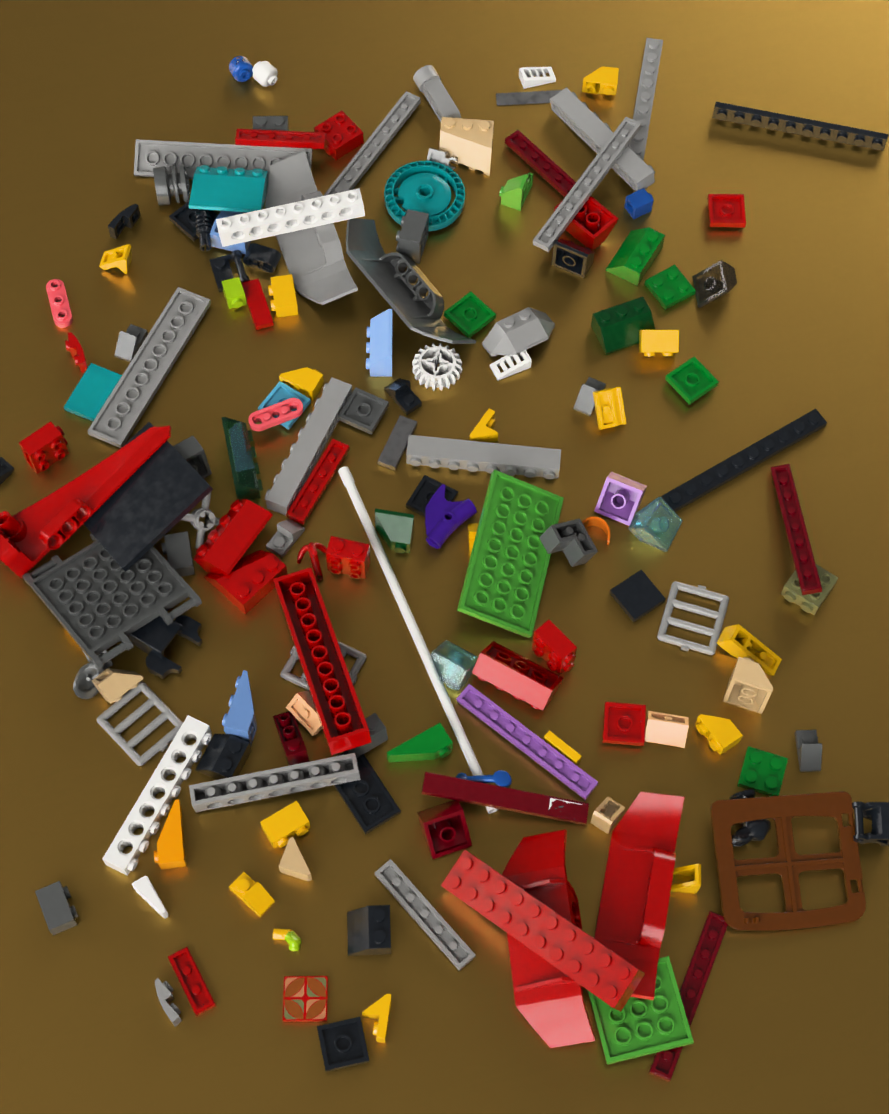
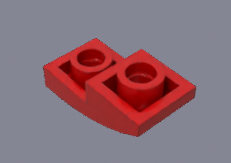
M68 332V340H65L66 350L70 351L72 358L75 360V365L80 367L81 373H84L88 365L83 349L72 332Z

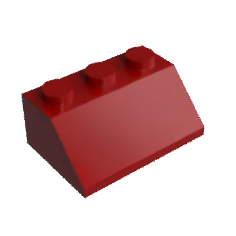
M590 196L565 230L585 247L594 251L606 240L619 218ZM560 203L554 207V211L557 209Z

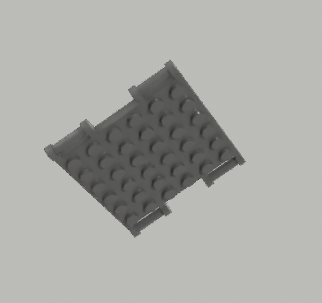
M91 533L90 536L94 543L64 561L58 555L51 557L52 560L22 576L99 670L104 667L103 664L120 653L134 648L132 642L127 637L128 635L158 616H161L164 622L169 625L184 612L194 606L198 607L201 605L202 601L154 546L125 572ZM188 597L190 598V600H188L187 602L183 603L182 605H180V606L177 607L176 609L172 610V611L169 612V613L167 612L169 609H171V608L174 607L175 605L179 604L180 602H182V601L185 600L186 598H188ZM119 641L122 642L121 644H119V645L116 646L115 648L111 649L110 651H108V652L105 653L104 655H102V656H100V657L97 656V655H99L100 653H102L103 651H105V650H107L108 648H110L111 646H113L114 644H116L117 642H119Z

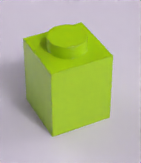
M240 277L222 281L223 292L229 309L247 305Z

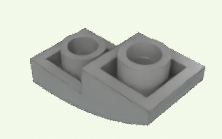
M157 978L155 980V988L158 999L166 1015L176 1027L182 1020L179 1017L181 1011L174 1003L169 1005L175 999L172 995L174 989L166 980L162 983Z

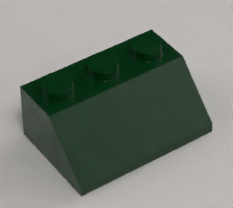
M644 297L593 313L591 327L606 355L639 344L640 330H655L652 313Z

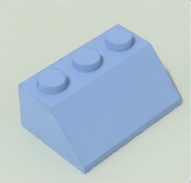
M388 309L370 319V326H367V338H370V342H366V353H370V358H366V369H370V377H392L393 311Z

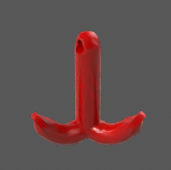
M310 542L304 545L298 552L297 563L300 564L305 553L309 551L315 578L317 581H321L323 574L316 549L326 555L327 548L321 543Z

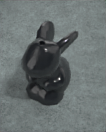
M754 789L735 793L729 798H755L756 793ZM768 819L741 823L743 825L742 828L732 835L733 846H742L750 841L764 840L771 829V822Z

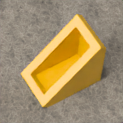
M701 864L674 868L671 892L697 894L701 886Z

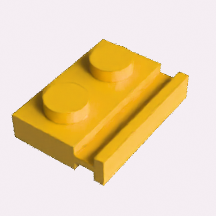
M617 386L593 392L597 423L600 430L627 424L621 387Z

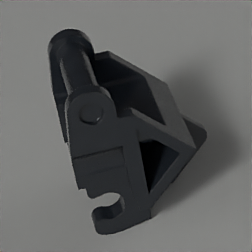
M853 802L852 807L855 817L853 841L860 844L878 843L881 846H889V802ZM863 818L872 821L871 832L864 833Z

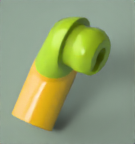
M275 928L273 930V939L286 940L290 951H298L300 949L301 938L293 930Z

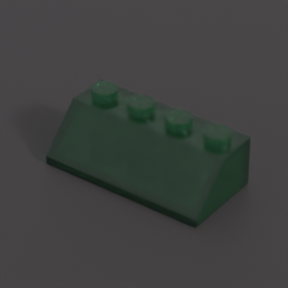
M222 417L237 500L261 498L259 491H263L261 479L257 480L256 476L260 472L258 462L254 463L253 458H256L255 447L250 446V442L253 441L252 432L247 430L246 423Z

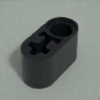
M251 243L244 255L243 262L249 267L273 273L281 259V253L273 248Z

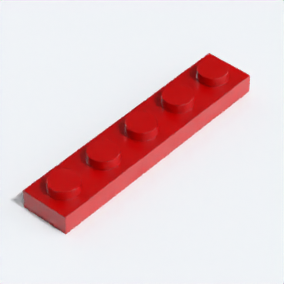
M237 129L235 145L324 149L325 133Z
M332 438L287 511V518L302 525L305 524L350 450L349 445Z

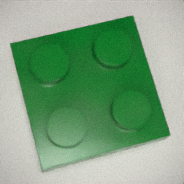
M676 265L646 279L644 283L664 310L693 296L696 291Z
M469 292L444 311V316L468 338H471L496 318V314L472 292Z
M695 356L667 374L665 378L689 405L718 386L719 383Z
M748 746L737 786L748 790L754 789L755 792L767 796H779L788 758Z

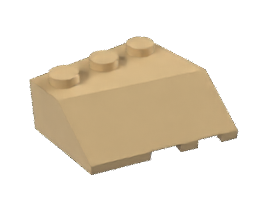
M442 117L439 150L446 151L447 158L456 157L458 161L451 160V163L469 166L471 170L475 171L477 169L490 176L494 121Z

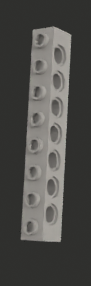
M350 753L189 785L192 807L195 812H201L361 780L356 754Z

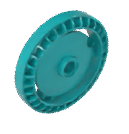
M433 161L411 162L398 168L387 180L384 190L385 206L391 218L400 225L402 216H406L408 209L428 213L429 232L436 231L452 224L462 213L465 205V187L458 174L444 164ZM450 185L455 193V200L451 207L447 209L451 202ZM398 204H403V205H402V208H403L405 211H403V210L398 206Z

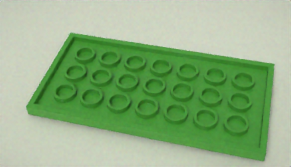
M494 470L491 473L457 611L526 638L532 636L551 554L547 553L539 537L551 525L558 524L564 500L563 497L500 471Z

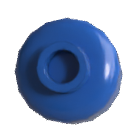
M237 56L230 61L229 71L235 80L246 82L253 76V66L246 57Z

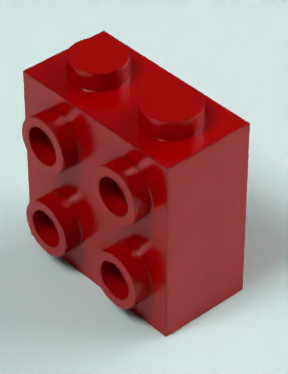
M342 110L314 127V132L325 133L324 149L335 160L340 159L364 143L363 131Z
M51 421L19 442L26 462L36 474L46 471L50 465L58 460H62L69 453L67 449L68 442L63 437L65 435L60 426H55Z
M331 536L326 550L327 570L338 575L341 573L355 579H366L371 562L370 544Z
M547 620L534 631L532 643L534 654L539 658L542 657L546 661L548 668L553 672L556 671L559 675L564 671H570L575 665L574 660L577 647L550 620Z

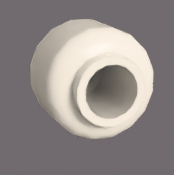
M259 61L254 65L252 69L253 78L260 85L268 87L270 85L273 86L277 82L278 71L268 61Z

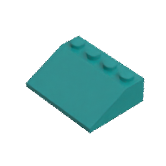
M207 165L199 166L196 168L193 177L189 209L234 212L261 210L267 195L268 171H263L262 169L245 170L244 168L228 169L224 166L211 168Z

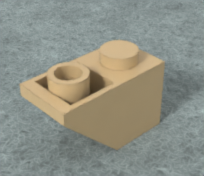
M107 668L91 681L103 698L112 704L122 699L123 694L136 688L144 678L135 671Z

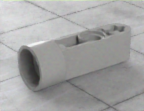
M426 65L417 70L413 80L420 92L426 97L440 122L442 117L461 118L459 109L441 82V78L432 65Z

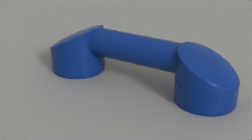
M498 770L494 775L467 776L465 773H459L455 777L481 783H496L497 786L507 788L512 784L510 774L504 770Z

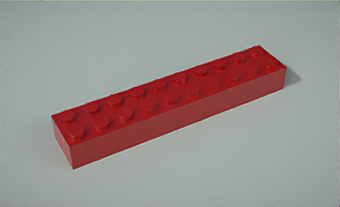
M312 568L274 578L275 589L331 755L372 743L369 728Z
M467 850L463 851L441 884L443 888L620 1012L645 975L644 972Z

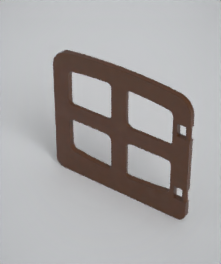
M839 791L728 799L712 803L710 811L722 914L724 921L729 927L743 931L794 930L856 921L863 916L866 909V900L863 891L858 843L853 841L855 824L852 798L849 793ZM841 814H848L849 826H843ZM814 816L834 818L837 822L840 851L809 855L797 854L794 846L791 819L793 817ZM773 819L776 827L778 855L769 858L736 860L733 853L731 827L734 824L748 821ZM842 869L847 896L846 903L834 907L804 910L801 901L799 874L803 871ZM779 874L783 883L786 910L775 913L742 911L739 903L737 877ZM850 880H857V893H852Z

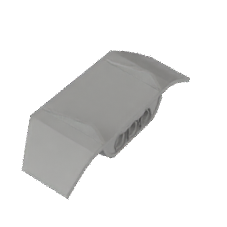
M305 151L270 165L265 208L323 196L321 191L317 190ZM333 223L275 235L289 274L293 276L294 288L298 294L324 305L358 291L346 266L341 243Z

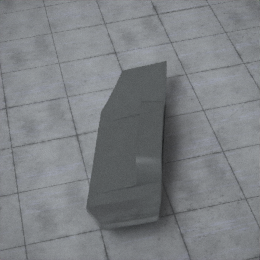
M357 218L347 220L346 253L410 330L451 344H476V340L456 333L440 319L444 310L443 296L412 259L397 252L388 254L384 252L374 220Z

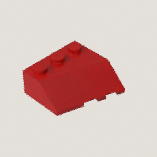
M258 550L241 558L229 575L209 573L204 578L246 615L275 588L274 578L287 575V567L273 553Z

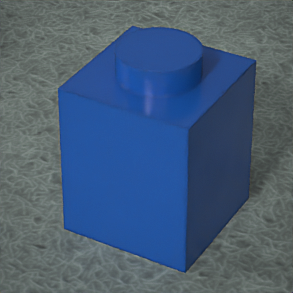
M642 188L626 196L624 208L634 220L651 212L654 200L652 195Z

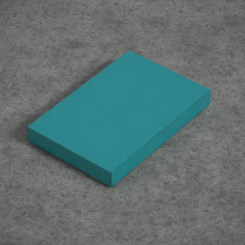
M90 363L64 405V410L94 421L122 375Z

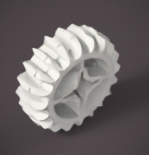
M433 343L432 347L426 345L424 350L420 349L419 354H415L412 361L414 378L419 380L420 385L425 384L426 389L432 387L433 391L436 388L442 391L444 386L449 389L450 384L455 385L456 380L460 379V374L462 373V361L459 353H455L454 348L449 350L448 345L442 347L441 343L439 346H435Z

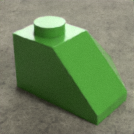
M530 172L509 179L505 187L502 186L499 192L501 205L521 211L533 185L534 173Z

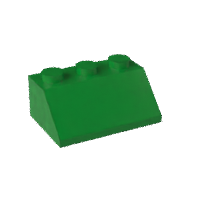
M650 227L631 230L607 266L606 271L638 286L663 248L665 235Z

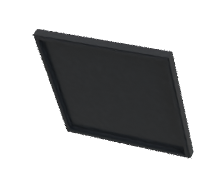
M148 422L126 444L154 426ZM166 441L84 525L126 572L205 498L213 488Z

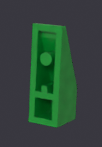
M438 723L388 751L387 760L391 763L444 758L453 750V742L442 724Z

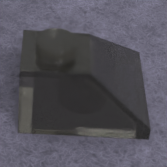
M722 260L692 276L699 308L728 293L737 284L734 267Z

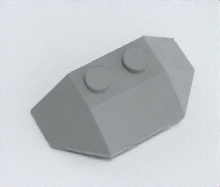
M527 307L496 322L482 342V346L491 356L517 355L548 340L555 327V323L546 313Z

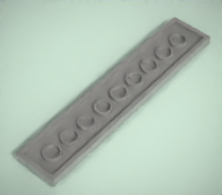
M136 139L134 176L154 177L153 168L163 166L166 167L167 173L171 174L172 165H175L176 173H180L179 165L184 164L189 179H193L197 167L207 165L211 168L224 166L228 169H262L263 171H268L269 180L270 165L303 151L306 152L308 163L312 170L313 150L310 148Z
M180 287L176 289L87 430L88 435L119 448L126 443L210 307V299Z

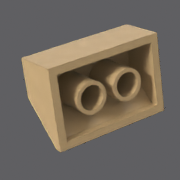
M738 657L729 679L723 702L760 714L763 713L773 692V686L759 663L754 662V660L748 657Z

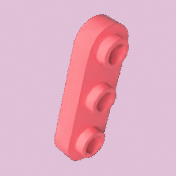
M52 279L47 283L46 290L53 319L58 327L66 328L73 322L66 289L61 280Z
M290 398L255 411L248 418L249 426L253 431L260 432L295 419L302 415L303 404L297 398Z

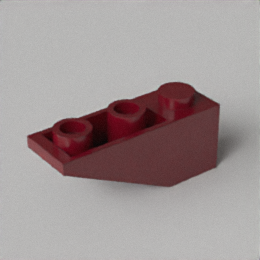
M288 711L273 716L288 766L310 762L298 724L292 713Z

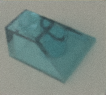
M658 497L635 514L628 529L639 541L667 552L683 520L662 497Z
M445 640L431 652L440 681L445 683L448 688L459 691L472 675L478 657L448 640Z

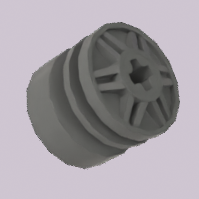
M184 164L179 165L180 173H176L175 165H172L171 174L167 173L165 166L153 168L159 206L171 204V196H175L177 203H180V195H183L185 203L189 201L190 183Z

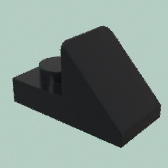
M399 378L384 388L406 415L422 406L420 399L411 390L409 380Z

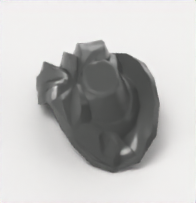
M90 662L80 668L73 682V690L76 696L81 699H90L99 692L91 680L105 671L103 667L98 670L93 662Z

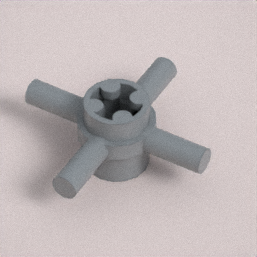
M211 492L202 499L201 508L194 510L191 514L188 513L181 519L183 521H190L191 525L198 530L195 548H199L204 544L205 531L210 530L214 525H219V520L221 519L215 517L214 513L209 509ZM205 517V523L199 521V518Z

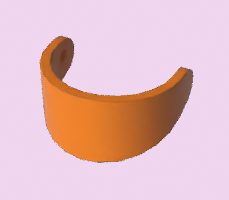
M591 516L582 521L584 527L596 526L601 528L607 536V545H609L610 529L602 518Z

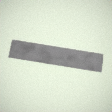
M562 90L496 93L497 106L551 103L550 98Z

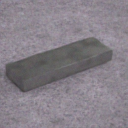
M399 416L377 461L378 465L396 470L407 447L408 437L413 435L417 427V421Z

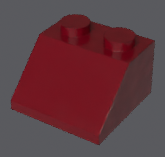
M452 800L417 812L432 859L472 846L464 811L458 801Z

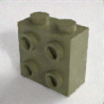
M817 564L816 567L822 592L802 595L796 570L781 592V595L787 601L794 602L802 610L813 615L817 613L838 580V577Z

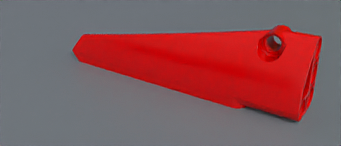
M151 427L82 475L12 516L7 511L1 512L0 560L22 579V575L29 572L50 550L58 549L171 437L172 427Z

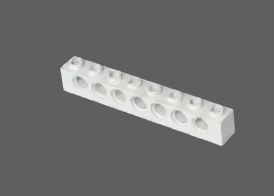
M360 188L224 217L216 219L222 247L363 217L365 216Z
M189 715L186 717L102 858L105 865L127 876L130 871L135 870L139 862L138 857L141 852L144 853L149 846L148 840L152 834H156L162 816L168 814L172 799L177 798L181 791L180 786L182 782L187 780L191 774L192 765L194 762L197 763L202 755V748L210 742L212 738L210 725ZM190 739L196 740L193 745L186 744ZM179 757H186L184 762H176ZM170 774L176 775L173 780H165ZM157 793H165V795L162 798H155V795ZM154 810V814L152 816H144L146 811ZM136 829H144L140 835H134ZM125 847H133L130 853H123Z

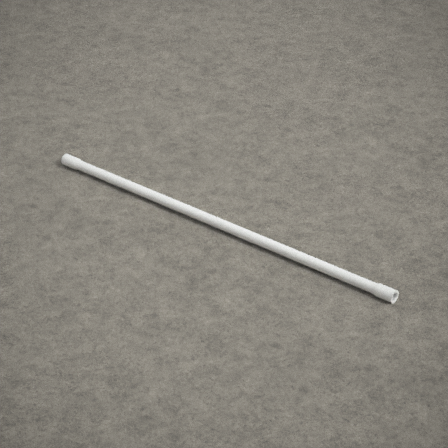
M344 466L338 470V473L357 511L473 776L484 775L356 488L348 466ZM485 806L488 811V814L494 813L499 810L497 808Z

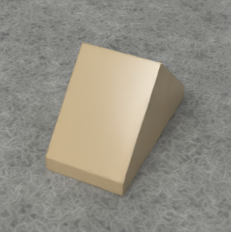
M607 797L593 812L590 823L609 834L625 810V807L612 798Z
M291 837L288 840L279 864L280 873L309 882L312 880L311 873L294 838Z

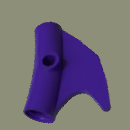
M445 484L438 488L425 508L426 542L436 549H440L447 538L461 524L477 513L475 505L468 498L456 502L446 500Z

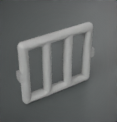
M674 581L670 588L657 639L680 646L681 650L684 651L691 649L704 654L714 655L726 615L729 597L706 590V587L702 585L695 587ZM678 590L719 601V610L715 611L676 600ZM673 607L716 619L714 628L671 617ZM668 625L711 636L709 646L667 635Z
M338 641L343 658L348 654L357 659L349 672L354 686L358 679L357 674L367 656L365 653ZM293 646L290 651L291 656L282 669L280 676L309 690L304 672L301 677L290 673L298 660L295 646Z
M142 681L139 682L136 688L129 690L123 695L122 699L115 702L97 717V723L138 766L144 765L159 751L163 752L168 748L167 744L174 739L183 724L170 708ZM142 691L149 699L114 728L107 719ZM155 705L162 713L127 742L120 734ZM169 719L175 728L140 756L133 748Z

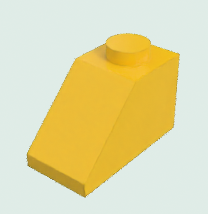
M308 367L281 373L279 376L281 382L310 398L311 401H314L324 385L323 374L316 369L312 370Z

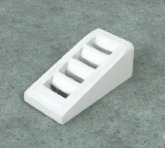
M552 67L519 68V79L523 89L556 82Z
M525 350L517 355H506L491 363L490 368L497 381L531 368L532 360ZM501 366L504 372L501 373L498 367Z
M145 875L132 883L135 891L165 919L169 917L148 876Z

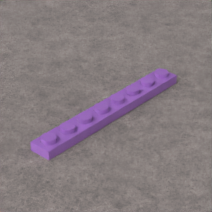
M468 684L456 698L457 702L583 799L586 800L598 785V781L472 685Z

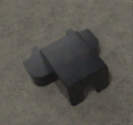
M186 615L178 616L169 625L164 622L161 616H158L127 636L133 645L148 654L146 665L149 672L162 679L170 673L180 674L182 671L181 666L164 656L165 649L176 634L183 638L185 637L198 646H201L203 643L202 639L198 636L202 628L201 624Z

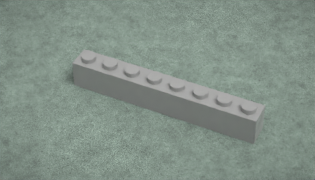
M566 87L550 98L551 110L598 154L613 132L607 123H603L599 116L588 108L585 102H581L577 95ZM630 145L627 146L612 166V169L635 191L642 188L646 189L655 182L653 167L647 165L639 154L636 155Z
M331 377L329 383H325L322 390L323 394L321 398H317L314 411L308 414L306 425L300 429L297 442L292 444L288 459H284L280 474L275 475L274 485L265 494L268 509L286 516L287 511L310 476L339 422L338 415L353 392L351 384Z
M409 435L406 452V464H411L412 466L444 467L451 470L464 469L470 472L484 471L490 474L497 470L510 476L525 475L530 478L544 477L545 479L559 478L561 449Z

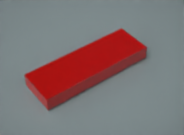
M259 278L242 282L246 302L256 330L274 326Z
M188 947L168 956L195 1015L198 1016L215 1007L216 1004Z

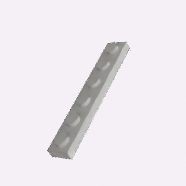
M391 859L375 872V876L459 971L475 958V953Z

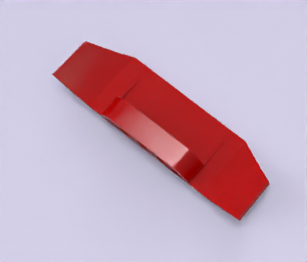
M641 791L612 831L594 938L645 973L631 997L654 1000L658 959L666 926L676 859V841L685 796Z
M567 830L523 837L508 861L502 875L582 929L578 898L574 888L567 880L565 862ZM507 933L515 1004L529 1024L550 1048L595 1041L596 1037L586 1009L582 986Z

